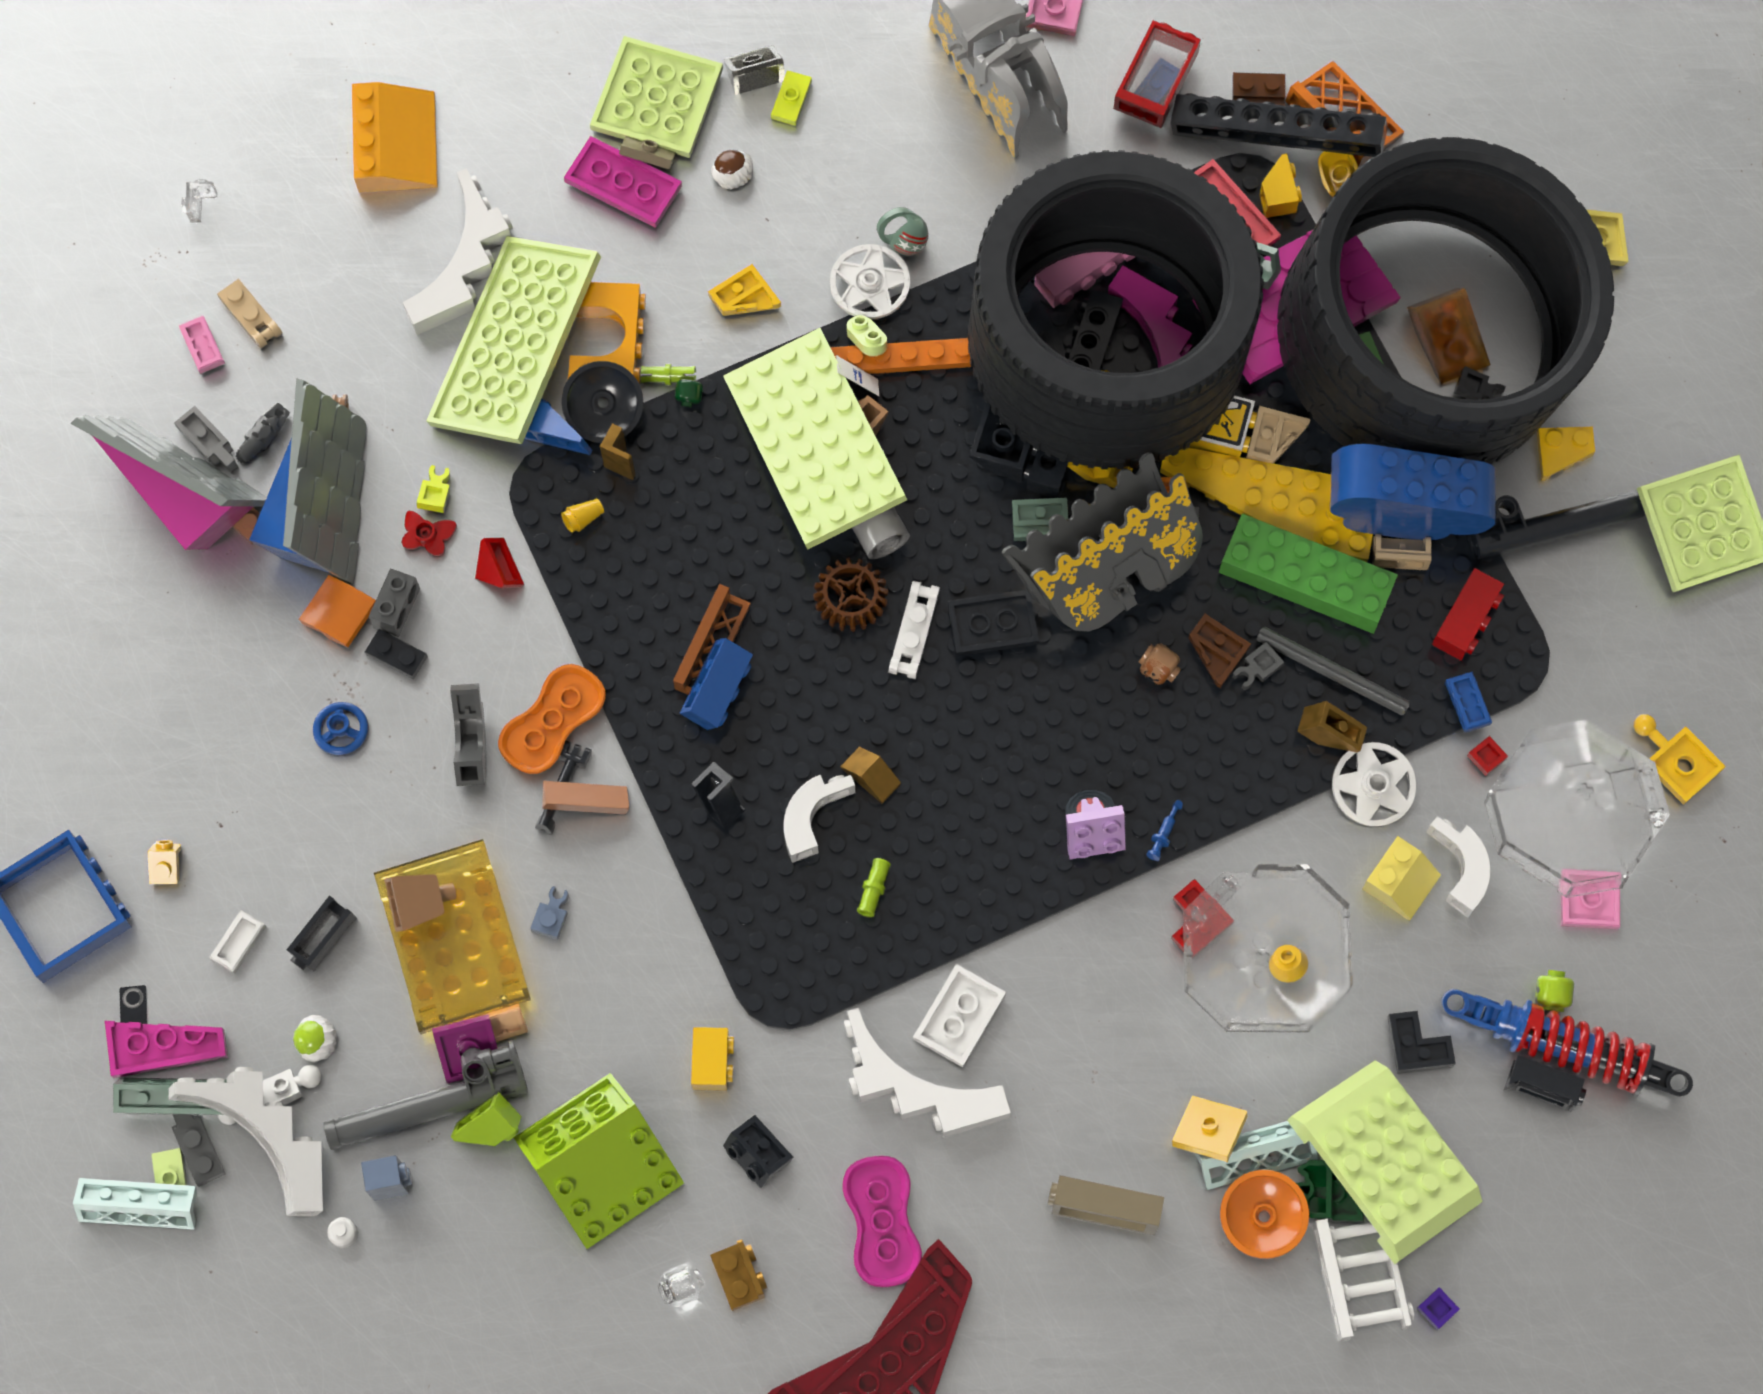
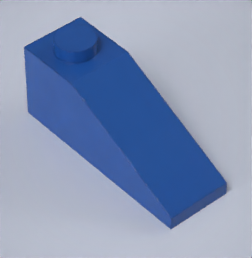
M541 399L524 439L591 455L593 450L585 440L551 407L548 401Z

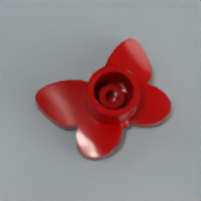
M409 510L406 512L404 524L407 533L403 536L401 543L408 550H415L422 546L426 548L429 554L441 556L445 553L443 541L451 539L457 529V524L452 520H441L432 524L430 521L424 520L418 513Z

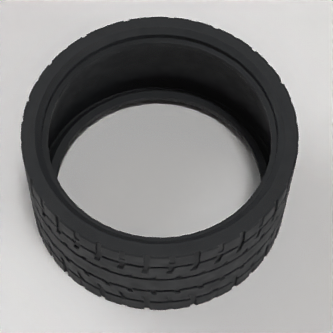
M1435 137L1404 143L1393 147L1391 151L1386 150L1359 167L1341 185L1292 263L1281 290V299L1279 300L1277 319L1279 320L1277 324L1278 343L1280 344L1283 365L1287 368L1286 374L1303 406L1308 412H1311L1313 419L1331 437L1343 446L1372 444L1493 464L1494 461H1500L1525 444L1587 376L1599 358L1610 331L1611 317L1614 311V296L1612 295L1614 291L1613 273L1607 249L1602 243V236L1591 219L1590 214L1582 203L1578 202L1572 191L1551 172L1542 166H1538L1535 164L1536 162L1526 156L1497 144L1492 145L1486 141L1462 137H1442L1441 139ZM1403 221H1421L1442 224L1458 229L1488 245L1518 274L1532 298L1538 315L1542 349L1539 370L1534 384L1506 396L1471 400L1435 394L1419 388L1396 375L1374 356L1365 345L1347 313L1340 284V260L1343 244L1356 235L1380 225Z

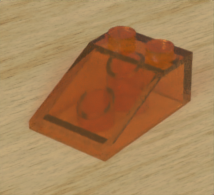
M1455 288L1407 307L1415 333L1440 384L1458 378L1465 366L1477 371L1491 365L1466 289Z

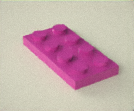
M590 136L565 174L564 182L656 228L680 191L682 181L640 160L620 155V150Z

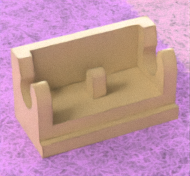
M1381 534L1373 536L1372 565L1380 568L1428 570L1431 563V537H1425L1423 540L1381 538Z

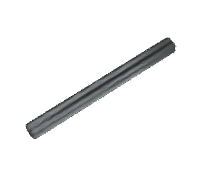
M1262 627L1257 635L1258 642L1262 644L1267 642L1272 649L1400 715H1404L1410 705L1409 700L1267 627Z

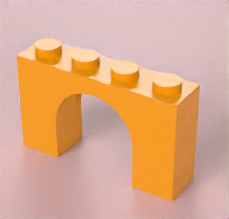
M590 283L576 317L613 320L624 329L625 337L619 348L608 355H570L568 379L578 368L595 361H609L626 368L640 384L641 368L637 367V359H642L643 347L642 343H638L639 334H644V318H640V312L646 308V294H641L640 284Z

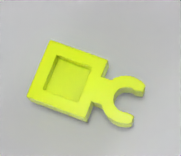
M435 465L430 466V481L422 480L416 502L417 508L444 513L450 492V485L447 484L450 479L449 468H445L444 474L438 476L435 474Z

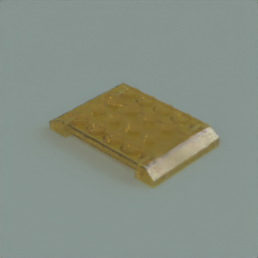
M483 839L374 872L420 1035L431 1032L432 1028L471 1019L531 1000L498 884ZM436 874L439 885L453 883L456 890V899L443 902V915L410 929L395 931L384 881L385 878Z

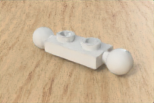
M307 1065L299 1071L296 1077H294L291 1069H288L264 1080L263 1106L267 1102H282L284 1106L301 1098L300 1087L314 1088L320 1083V1070L313 1065ZM217 1115L223 1124L231 1125L236 1123L235 1120L226 1115Z

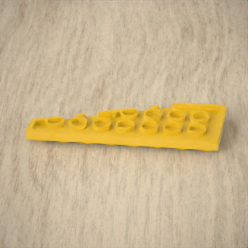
M1193 448L1181 449L1177 455H1169L1162 461L1160 473L1168 477H1173L1177 473L1183 474L1187 487L1191 486L1203 492L1206 497L1213 501L1215 499L1227 505L1228 509L1240 515L1245 514L1368 562L1373 534L1350 530L1343 525L1342 517L1331 513V474Z

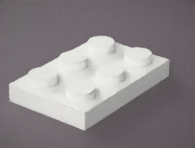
M956 964L913 1036V1040L963 1068L1004 999L1006 992Z

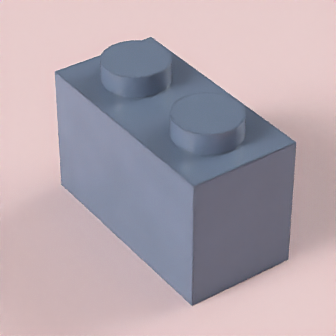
M396 1155L361 1162L365 1191L374 1201L409 1194L408 1185H412L411 1172L406 1167L405 1162L402 1163Z

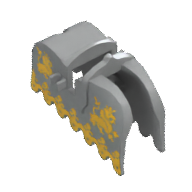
M933 0L929 28L934 35H939L944 51L947 55H952L957 71L960 75H965L972 94L979 96L983 111L987 116H992L996 131L1001 137L1004 135L1008 148L1014 158L1019 156L1018 148L1021 132L1030 115V108L1022 85L1013 70L1019 67L1023 71L1027 70L1033 88L1036 91H1041L1045 106L1049 111H1054L1062 132L1068 131V102L1058 72L1040 33L1035 28L1027 32L1025 30L1026 26L1035 22L1034 14L1026 17L1029 8L1027 4L1022 6L1020 3L1017 4L1015 0ZM1000 30L1005 43L974 58V42Z

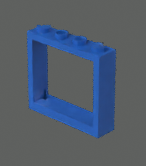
M70 830L65 831L0 872V919L31 970L42 983H45L132 928L127 920L131 917L129 911L122 902L117 904L113 898L117 892L109 880L103 882L99 873L103 871L94 857L89 859L84 852L89 849L80 835L75 837ZM72 849L116 920L45 964L3 897L2 892Z

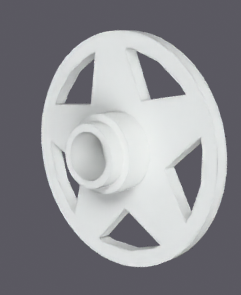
M876 244L859 245L843 253L835 262L830 275V289L834 300L846 313L854 317L862 315L870 319H878L892 314L904 303L910 289V274L904 260L893 250ZM867 252L861 264L845 262L853 255ZM883 254L893 259L901 269L884 268ZM837 275L849 284L842 297L839 296L836 287ZM904 284L901 295L894 304H891L888 291ZM868 301L877 312H864L854 309V307Z
M1364 743L1360 752L1347 751L1340 758L1333 772L1332 791L1337 805L1348 818L1361 825L1379 827L1397 821L1409 810L1416 793V778L1411 764L1400 751L1383 743ZM1372 749L1386 751L1395 756L1397 760L1381 765ZM1356 753L1357 772L1340 775L1346 761ZM1406 772L1409 781L1407 800L1396 787V784ZM1340 791L1357 796L1355 813L1344 803ZM1380 805L1397 812L1386 819L1370 820Z

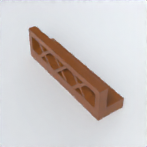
M721 584L718 585L673 679L675 689L689 695L692 688L688 686L692 678L697 677L700 670L696 671L698 665L702 668L703 663L701 659L705 653L710 652L715 642L713 637L714 631L726 626L729 632L728 640L734 642L750 609L751 603L731 595L729 587ZM728 602L742 607L738 616L727 620L724 610ZM735 623L731 630L730 624Z

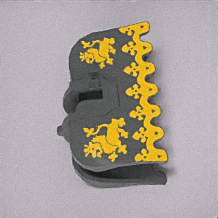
M1146 452L1139 460L1140 469L1137 473L1133 474L1126 468L1120 470L1116 477L1117 486L1111 489L1106 484L1098 485L1094 490L1095 499L1093 503L1088 504L1083 499L1076 500L1072 504V516L1069 519H1065L1060 514L1053 515L1049 520V532L1043 535L1039 530H1031L1026 536L1027 546L1025 549L1020 550L1017 546L1010 545L1002 551L1003 556L1016 571L1032 598L1073 630L1091 631L1098 629L1110 622L1123 610L1128 611L1137 605L1134 597L1136 593L1132 585L1126 580V577L1132 573L1137 576L1140 583L1150 592L1152 590L1160 592L1168 584L1180 578L1188 571L1199 554L1203 533L1189 496L1185 478L1181 473L1174 475L1169 483L1170 491L1167 493L1151 452Z

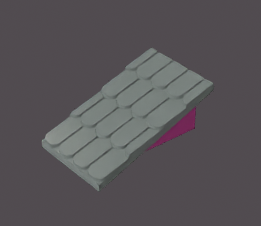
M83 415L82 417H76L70 423L90 434L185 550H208L253 507H263L267 498L239 478H230L205 460L192 457L166 438H157L127 418L120 417L117 419L110 416L108 418L102 416L94 418L89 415Z

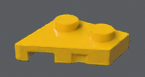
M753 264L708 291V296L723 316L772 310L781 307V301Z
M1593 426L1539 428L1537 430L1541 481H1546L1551 475L1561 470L1565 471L1574 466L1578 461H1584L1595 453Z

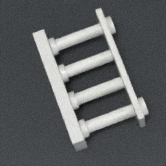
M1328 1219L1315 1221L1312 1226L1338 1342L1350 1340L1354 1336L1353 1331H1356L1358 1327L1400 1320L1401 1329H1408L1412 1325L1411 1321L1414 1320V1311L1411 1302H1406L1398 1263L1394 1264L1384 1250L1346 1257L1335 1255L1333 1244L1337 1243V1240L1378 1233L1370 1222L1334 1228V1226H1329ZM1386 1261L1390 1279L1348 1287L1347 1284H1342L1340 1273L1343 1272V1269ZM1393 1290L1397 1308L1356 1316L1353 1313H1348L1346 1302H1349L1350 1298Z

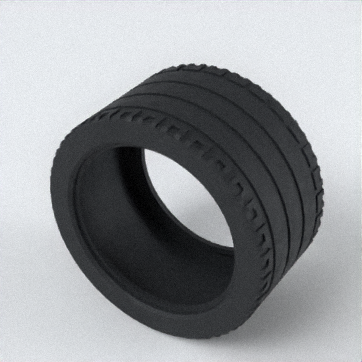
M1102 150V152L1097 153L1093 151L1084 155L1077 154L1069 159L1067 157L1063 158L1055 164L1050 163L1046 165L1045 169L1035 171L1032 177L1023 179L1021 185H1016L1013 188V192L1003 198L1002 205H998L995 209V214L993 217H990L979 245L968 327V353L970 354V365L973 367L974 379L978 382L979 391L984 393L983 399L991 405V411L994 415L1000 417L999 421L1003 425L1006 424L1010 428L1011 433L1020 436L1021 441L1024 443L1028 442L1033 445L1035 450H1041L1049 457L1054 456L1060 458L1059 461L1072 462V465L1076 466L1081 464L1088 466V468L1101 467V469L1107 470L1108 468H1137L1140 458L1146 452L1153 453L1155 461H1163L1169 455H1177L1181 449H1188L1191 443L1194 441L1198 442L1202 439L1203 433L1207 434L1212 426L1219 422L1221 415L1227 411L1228 405L1232 402L1239 386L1262 307L1264 279L1262 278L1263 267L1260 265L1261 256L1256 251L1257 243L1255 240H1252L1250 227H1246V220L1243 216H1239L1236 206L1230 204L1229 198L1225 194L1222 195L1214 184H1209L1207 179L1199 177L1193 170L1186 169L1181 164L1172 163L1162 157H1154L1151 154H1139L1135 151L1125 152V150H1118V152H1109V150ZM1091 252L1122 253L1146 260L1173 276L1195 301L1204 321L1206 336L1183 357L1162 367L1135 373L1104 372L1079 365L1048 346L1028 323L1021 309L1018 295L1031 279L1057 261Z

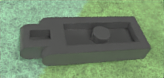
M172 1114L176 1125L172 1126V1130L196 1185L200 1187L225 1175V1171L200 1115Z

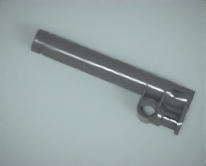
M510 1040L508 1041V1046L495 1050L490 1048L484 1050L470 1048L466 1050L461 1056L463 1082L339 1117L338 1120L333 1119L323 1122L330 1149L334 1150L342 1147V1145H351L477 1108L498 1092L505 1099L528 1093L514 1041ZM473 1063L480 1064V1067L475 1069L469 1068L468 1066Z

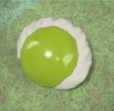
M310 1015L304 1018L294 1031V1046L303 1059L307 1061L317 1062L329 1058L332 1052L335 1051V1045L337 1044V1034L334 1025L320 1015Z

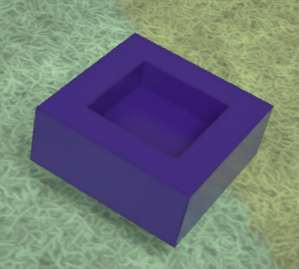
M1440 1287L1417 1307L1418 1311L1436 1330L1440 1329L1460 1310Z

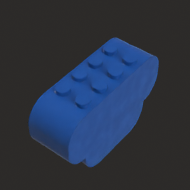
M1354 444L1344 446L1334 452L1331 457L1330 511L1332 514L1342 517L1343 525L1350 530L1396 538L1423 540L1425 537H1431V540L1445 538L1450 534L1471 535L1482 533L1495 525L1496 468L1489 463L1379 445Z

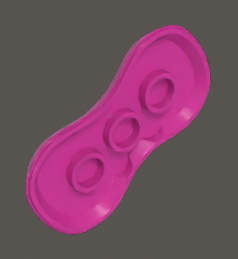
M871 1156L854 1162L846 1170L842 1184L845 1200L852 1210L857 1224L854 1265L863 1281L876 1287H891L908 1282L922 1259L920 1244L910 1227L907 1216L911 1186L910 1177L904 1165L896 1158L890 1156Z

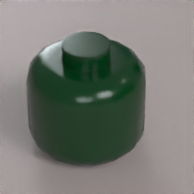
M678 380L675 399L682 402L681 406L692 408V404H699L701 402L703 385L693 380Z

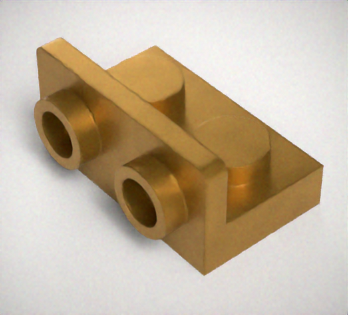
M741 1239L737 1241V1244L710 1255L732 1311L765 1298L762 1290L766 1289L767 1285L762 1272L755 1273L752 1262L757 1260L750 1244L745 1246Z

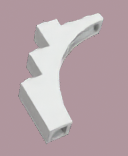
M467 168L457 172L466 205L465 227L459 247L449 265L434 282L420 293L403 302L406 314L417 335L475 310L473 299L477 298L472 284L489 277L492 271L491 265L495 263L490 250L502 245L506 236L511 237L509 230L513 229L508 215L502 216L498 207L491 208L487 197L481 198L478 192L482 190L476 176H470Z
M858 1008L847 1011L848 1020L843 1021L848 1038L853 1037L856 1044L855 1048H851L856 1065H862L852 1069L853 1078L848 1080L853 1096L858 1094L860 1102L894 1093V1096H890L894 1113L900 1112L902 1120L936 1111L935 1114H931L935 1130L942 1131L943 1138L1010 1119L1011 1111L1003 1085L985 1089H954L935 1085L915 1077L895 1064L879 1048L867 1030Z
M239 1067L227 1077V1083H225L223 1078L207 1079V1082H195V1078H180L169 1087V1100L193 1102L212 1108L235 1120L252 1134L266 1151L278 1173L284 1192L287 1216H316L323 1211L321 1141H312V1137H296L293 1141L292 1106H283L282 1102H267L263 1106L262 1072L253 1071L252 1067Z

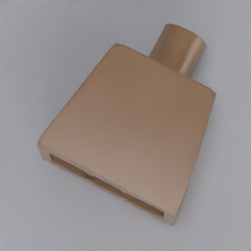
M436 874L393 876L384 879L396 932L410 929L443 915V902L456 899V890L453 883L439 885Z

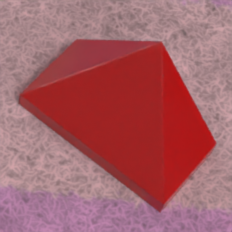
M483 538L480 541L475 579L499 588L522 587L524 585L505 539Z

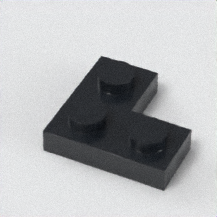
M1418 1011L1393 1013L1387 1016L1397 1073L1449 1067L1456 1064L1451 1035L1422 1039Z

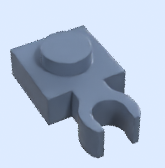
M553 886L549 891V904L540 902L530 929L532 932L558 940L568 915L567 911L562 910L561 907L568 901L569 895L567 890H565L562 898H554L556 887Z

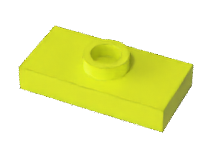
M786 71L771 112L772 120L796 126L812 83V77Z

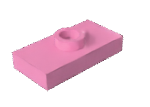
M204 315L179 325L200 374L225 364Z

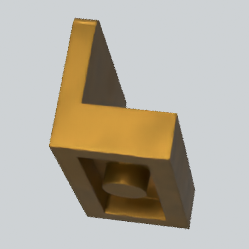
M612 423L600 445L604 467L633 480L636 474L632 456L625 452L627 448L623 429Z

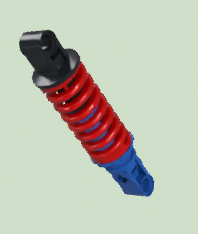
M1450 989L1442 996L1441 1004L1448 1014L1466 1020V1022L1475 1026L1493 1030V1038L1499 1039L1502 1037V1039L1510 1041V1051L1513 1053L1520 1052L1522 1048L1527 1049L1529 1047V1057L1533 1058L1536 1056L1537 1051H1541L1544 1053L1542 1059L1545 1063H1549L1552 1056L1559 1058L1557 1063L1559 1068H1565L1567 1061L1574 1063L1572 1071L1576 1074L1580 1073L1582 1067L1588 1068L1589 1066L1587 1077L1590 1079L1595 1078L1599 1068L1604 1069L1602 1078L1604 1084L1611 1082L1614 1073L1620 1075L1617 1083L1618 1089L1626 1090L1636 1097L1640 1094L1644 1085L1679 1097L1687 1095L1693 1088L1692 1077L1687 1072L1654 1060L1655 1045L1652 1043L1647 1044L1643 1042L1635 1046L1632 1038L1624 1037L1620 1041L1619 1035L1614 1031L1609 1032L1605 1036L1604 1030L1600 1026L1594 1027L1590 1031L1589 1024L1586 1021H1580L1575 1026L1572 1016H1565L1560 1021V1015L1555 1010L1550 1011L1545 1016L1544 1008L1541 1005L1532 1003L1531 1000H1527L1522 1007L1513 1005L1512 1001L1507 999L1500 1005L1499 1002L1476 994L1472 995L1459 989ZM1457 994L1463 998V1005L1459 1010L1454 1011L1448 1008L1447 1000L1450 996ZM1677 1074L1683 1075L1685 1078L1684 1087L1680 1090H1673L1670 1084L1672 1077Z

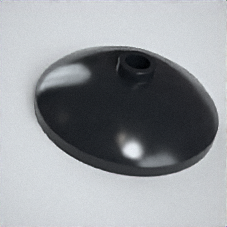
M595 361L578 368L567 380L562 392V411L567 423L582 438L602 443L612 423L623 429L624 437L635 428L643 411V393L637 379L626 368L609 361ZM601 397H606L609 402L604 408L598 404V400Z

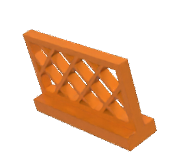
M1334 61L1303 82L1297 81L1291 85L1285 99L1288 105H1299L1302 108H1325V103L1338 105L1339 112L1343 111V106L1356 108L1357 114H1361V109H1368L1373 113L1385 116L1387 127L1393 134L1386 136L1384 149L1404 134V131ZM1331 71L1338 78V83L1325 81V75ZM1309 86L1320 87V96L1312 95L1306 88ZM1325 88L1338 90V98L1326 97ZM1343 91L1352 92L1356 96V101L1343 99ZM1331 127L1327 131H1334L1337 128ZM1357 130V131H1354L1353 133H1354V134H1360V133H1362V132H1360V130ZM1353 155L1358 168L1372 158L1369 156Z

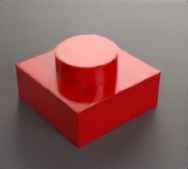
M1490 735L1467 754L1469 759L1485 776L1508 758V755Z

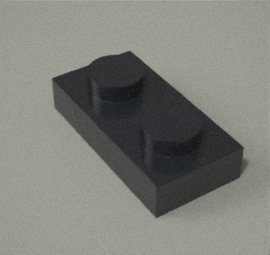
M380 629L377 630L365 650L366 656L413 680L428 657L425 652Z

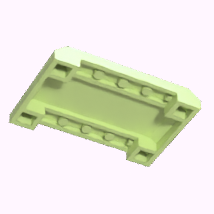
M1376 1060L1287 1120L1304 1144L1309 1141L1379 1233L1381 1237L1377 1239V1242L1394 1264L1483 1202L1479 1187L1390 1069Z

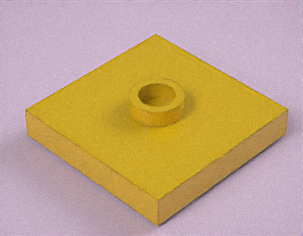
M1192 1096L1172 1139V1146L1228 1162L1248 1117L1247 1111Z

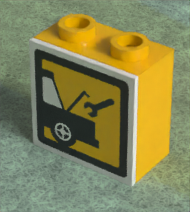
M1234 396L1225 414L1221 415L1219 422L1214 424L1207 434L1203 433L1202 439L1191 443L1189 448L1240 457L1241 452L1247 453L1251 437L1246 436L1247 429L1254 428L1257 413L1252 412L1255 401Z

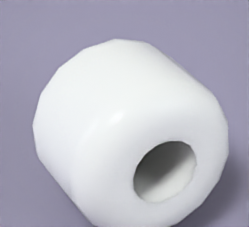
M346 1217L336 1218L328 1226V1239L338 1248L350 1247L358 1238L357 1226Z

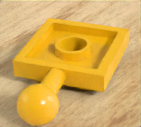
M1641 714L1634 720L1635 732L1641 736H1649L1660 748L1644 765L1683 805L1726 767L1686 726L1668 741L1656 729V721L1651 715ZM1678 760H1688L1692 765V770L1689 772L1680 770Z

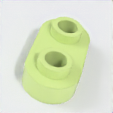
M858 315L847 322V336L864 354L878 356L887 350L886 335L870 318Z

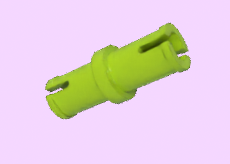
M665 364V366H641V374H652L641 376V383H665V385H672V383H677L681 379L696 381V375H685L695 374L696 366H672V364Z
M881 858L873 859L868 880H865L862 886L864 892L857 908V912L863 916L874 917L880 895H883L885 892L884 883L888 870L891 867V863Z

